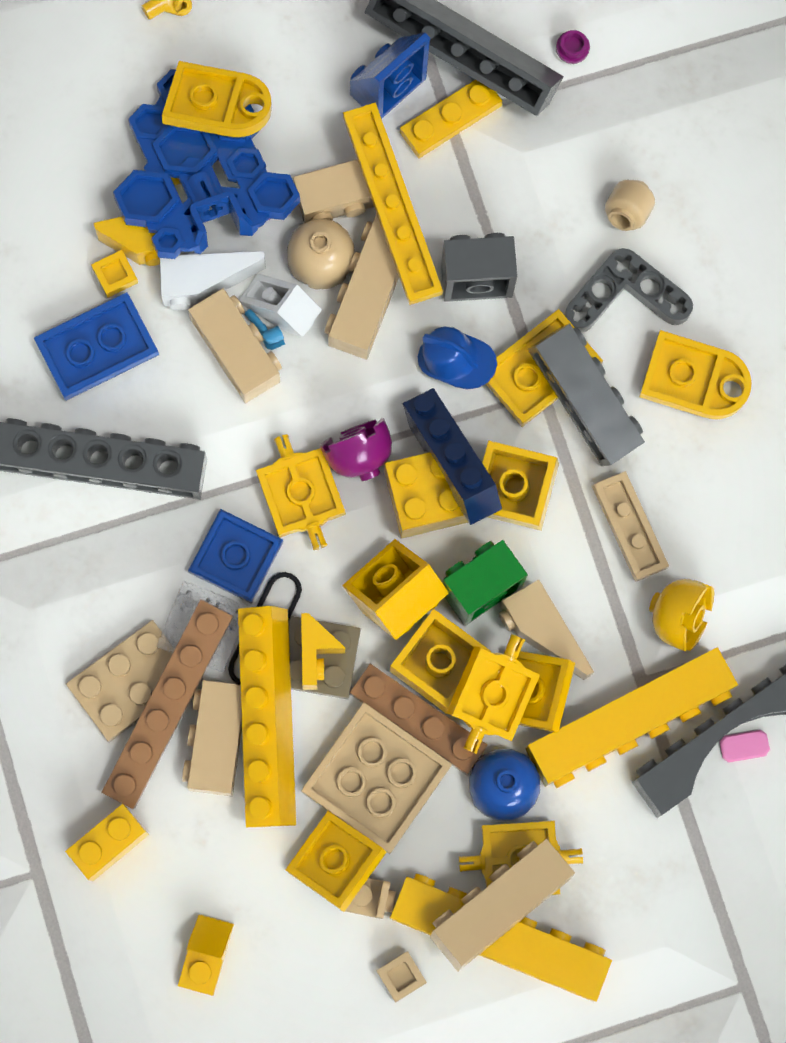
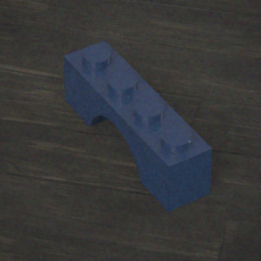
M432 388L403 402L402 404L412 433L424 452L428 450L434 457L456 503L469 524L472 525L502 510L495 482L435 389Z

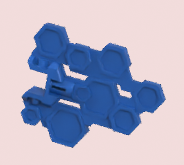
M171 69L157 83V91L160 97L156 104H142L128 119L131 131L141 148L147 164L144 166V171L133 170L113 191L115 202L125 224L147 227L149 233H156L152 237V245L158 258L176 259L182 251H194V253L201 254L208 247L207 232L203 224L205 222L230 214L240 235L253 236L258 228L263 226L269 218L285 220L300 203V194L290 175L267 172L266 164L252 141L258 132L246 137H228L162 123V113L174 78L175 69ZM251 104L245 108L247 111L255 113ZM217 160L227 180L237 183L239 188L223 187L220 185L212 168V165ZM171 178L179 179L188 198L184 203H182Z

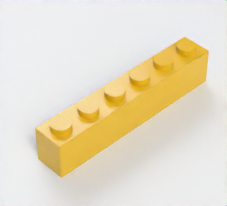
M275 606L238 608L246 828L295 826L296 801L288 609Z
M716 647L560 728L558 733L552 732L527 745L525 750L531 761L535 764L544 786L546 787L554 783L557 789L574 780L573 772L585 766L587 771L590 772L607 763L604 757L607 754L617 750L618 754L622 755L639 746L636 739L646 734H649L650 738L653 739L670 730L667 723L679 717L682 723L701 714L699 707L709 701L715 707L732 698L733 696L730 691L738 686V683L719 648Z
M415 873L413 879L406 876L390 919L431 936L433 930L436 929L432 923L449 909L453 914L464 906L461 900L467 893L449 887L446 893L434 888L435 880ZM524 917L479 954V956L592 1002H597L612 959L604 957L605 949L585 942L583 948L570 943L572 936L551 928L549 934L535 929L538 922Z

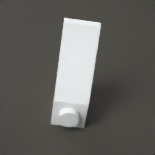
M264 251L178 255L176 259L160 258L161 296L164 306H170L173 310L189 309L191 305L198 304L222 288L227 290L266 269Z

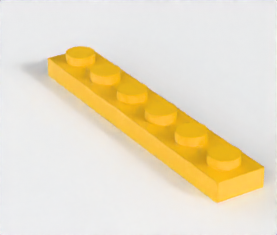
M376 102L343 112V120L409 305L442 295L443 289Z

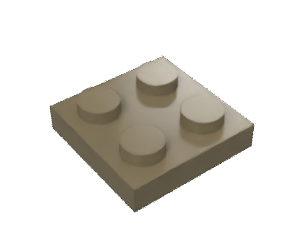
M291 616L289 623L291 690L349 700L361 628L318 621L345 647V653L317 654V658H324V680H317V690H303L301 618Z

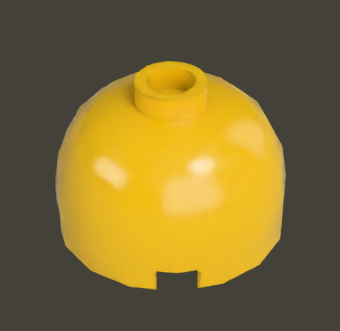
M679 579L667 585L661 593L656 592L650 602L649 611L653 613L652 622L659 638L677 649L685 652L686 650L691 651L699 642L708 622L703 621L705 609L712 611L715 595L714 588L696 580Z

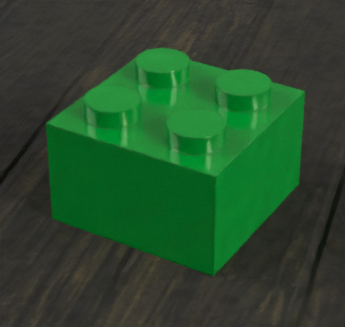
M504 540L495 545L492 541L487 542L474 552L476 556L466 565L463 561H460L445 572L446 577L443 579V584L449 594L444 598L464 626L521 589L528 574Z

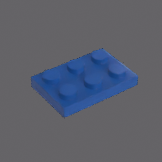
M128 292L34 337L65 401L159 356V352Z

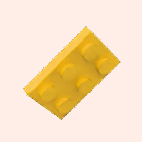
M559 309L496 357L497 368L495 375L486 383L521 427L525 426L558 399L527 349L560 327L571 324ZM587 342L585 348L592 358L596 357L602 364L603 360Z

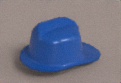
M444 326L435 329L430 334H425L423 336V344L417 356L418 365L424 374L457 388L467 390L479 388L488 383L495 375L497 368L496 354L488 344L466 335L454 327Z

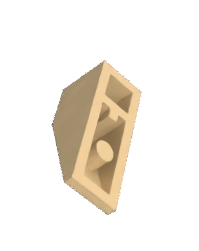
M540 580L502 600L500 605L502 611L498 614L508 631L514 630L518 637L525 639V642L546 656L569 659L575 662L573 673L583 680L589 678L594 673Z

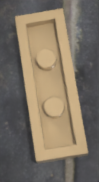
M626 471L594 484L592 487L635 582L668 569L669 564Z

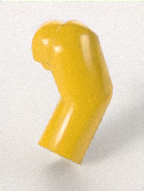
M149 0L141 5L147 18L151 20L162 12L178 16L187 15L192 9V1Z

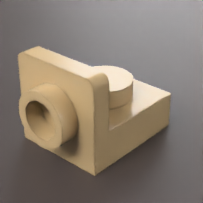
M368 878L345 912L383 919L385 912L392 913L396 891L389 890V881Z

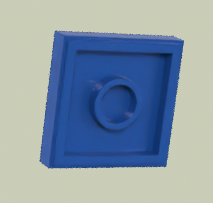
M220 509L188 572L252 604L284 541Z

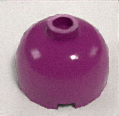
M381 418L378 422L376 419L341 432L340 441L333 443L332 438H329L320 444L325 460L333 471L347 478L359 476L361 481H367L381 474L379 467L388 461L392 451V439L384 418Z

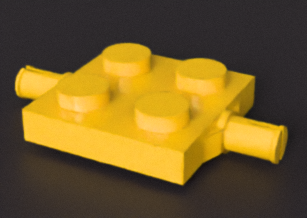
M285 434L282 435V439L286 449L282 444L280 436L274 439L281 458L272 465L257 469L256 474L279 538L295 532L307 531L313 550H319L316 536L321 548L327 546L321 526L327 521L346 515L321 448L307 453H294L289 435Z
M513 634L510 635L511 637L503 654L491 653L483 648L474 646L446 712L463 720L468 727H471L463 748L475 754L478 753L485 734L498 735L507 740H513L540 674L525 668L517 660L525 639Z
M555 821L482 825L483 846L480 855L459 856V863L473 862V864L459 865V871L481 870L486 887L493 883L489 877L501 866L507 864L511 868L521 859L517 854L532 841L539 845L547 839L567 864H583V857H568L583 855L582 848L560 850L556 840ZM558 889V890H557L554 894H552V895H559V894H560V889Z

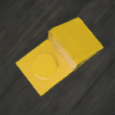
M301 613L303 690H317V680H324V658H317V654L345 653V647L309 613Z
M198 915L186 948L188 951L178 982L179 987L214 996L234 924Z

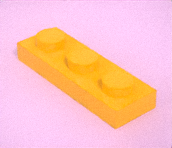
M474 80L401 126L400 134L419 159L500 108L503 101L496 91Z

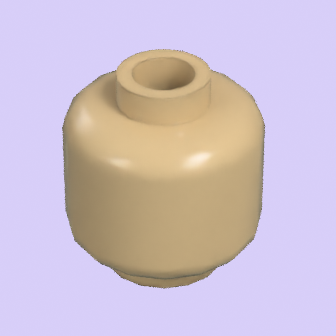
M623 180L615 186L606 201L605 212L610 223L617 229L622 231L636 230L646 223L655 206V197L644 182L640 180Z

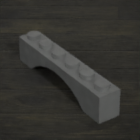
M786 665L779 669L783 676L772 683L767 677L753 687L751 691L754 696L745 703L739 697L722 709L726 716L714 723L709 718L695 728L694 732L697 737L686 744L681 738L664 750L668 755L666 759L658 764L652 759L636 770L639 778L633 781L632 784L657 818L692 794L696 776L704 759L716 743L728 732L743 723L761 717L786 715Z

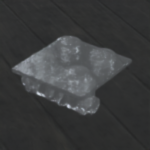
M183 580L156 647L171 653L174 652L200 599H203L234 615L208 666L223 673L239 635L238 608H249L250 606Z

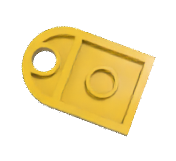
M179 61L162 113V123L228 137H246L260 131L269 121L272 112L271 95L267 86L260 79L250 74ZM250 104H259L263 107L262 110L255 113L245 109Z
M660 330L639 397L704 418L724 419L737 413L747 401L751 392V375L745 363L737 355L727 350ZM728 381L738 383L741 387V395L735 398L726 395L723 389L724 383Z

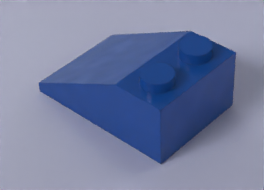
M426 33L401 37L392 45L389 43L385 44L376 53L374 61L367 67L365 65L360 66L350 78V95L361 106L376 102L382 119L426 80L430 37Z

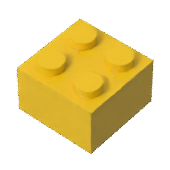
M488 440L482 464L496 484L502 510L488 516V518L542 531L559 466L558 458Z
M430 452L385 463L384 474L401 539L469 523L456 503L440 467Z
M396 539L342 585L361 612L395 640L407 633L428 611L435 608L449 594L431 566Z
M433 608L390 665L389 672L446 713L474 646L489 652L492 651Z

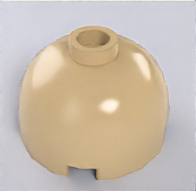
M329 219L309 220L301 224L291 236L287 246L288 266L293 276L298 281L300 280L308 284L310 288L330 289L341 284L350 273L349 267L355 253L354 243L348 231L338 222Z

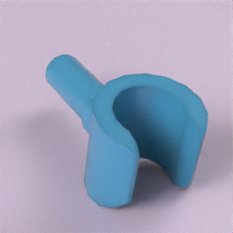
M251 309L245 312V316L255 324L261 333L267 349L274 350L285 345L284 336L279 326L268 330L266 325Z

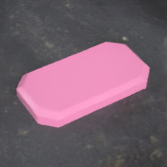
M762 730L726 735L719 742L722 758L728 763L764 757L770 751L767 734Z

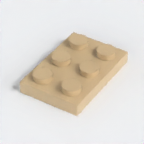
M152 620L66 683V685L107 741L111 742L138 722L175 649Z

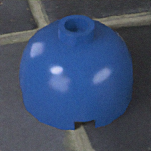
M496 749L484 754L474 765L469 777V792L474 806L484 816L497 821L514 820L524 816L536 804L540 794V775L535 764L525 754L513 749Z

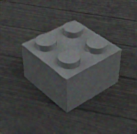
M490 233L485 235L484 238L471 239L468 235H456L451 237L450 240H444L441 259L444 302L512 298L517 280L514 236L505 237L503 233Z

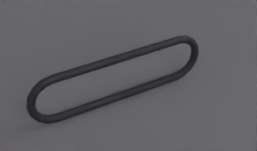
M282 572L272 576L256 607L263 606L272 585L277 579L283 577L290 578L294 581L297 590L288 609L289 621L301 596L302 587L296 576L291 573ZM238 643L229 662L228 671L231 679L238 685H241V681L236 677L233 669L239 655Z

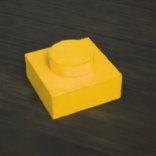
M122 250L91 264L107 298L138 284V279Z

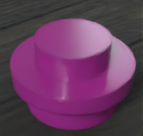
M577 30L563 33L558 38L556 44V52L559 58L569 64L582 62L586 59L590 50L588 38Z

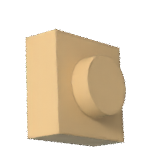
M408 951L376 970L395 1003L427 983Z

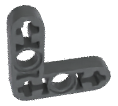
M621 248L609 256L572 299L564 315L581 333L586 332L625 289L665 322L671 325H680L688 320L693 310V302L687 293L634 251ZM625 259L630 262L628 267L630 271L623 269L620 272L616 269L618 265L616 260L619 262H623ZM638 269L642 270L643 272L638 275L635 283H632L630 280L633 275H636ZM645 279H653L659 285V292L654 295H647L641 290L640 283ZM599 282L607 284L611 289V295L605 299L596 297L592 291L593 285ZM667 290L669 294L666 299L669 302L664 299L661 305L658 304L657 301L661 299L664 291ZM587 301H589L592 306L585 317L587 322L583 319L578 322L574 321L575 313L573 310L580 312L586 306ZM681 302L683 304V313L678 311L675 315L670 312L672 307L670 303L675 305Z

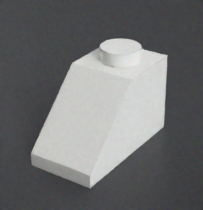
M261 274L256 275L239 299L242 305L251 309L274 326H279L282 331L301 337L313 326L316 317L322 310L297 284Z

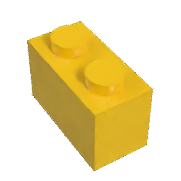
M122 803L65 852L85 877L93 882L144 840L149 833Z

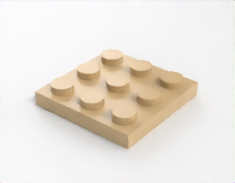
M363 702L301 792L381 846L388 854H391L452 764Z

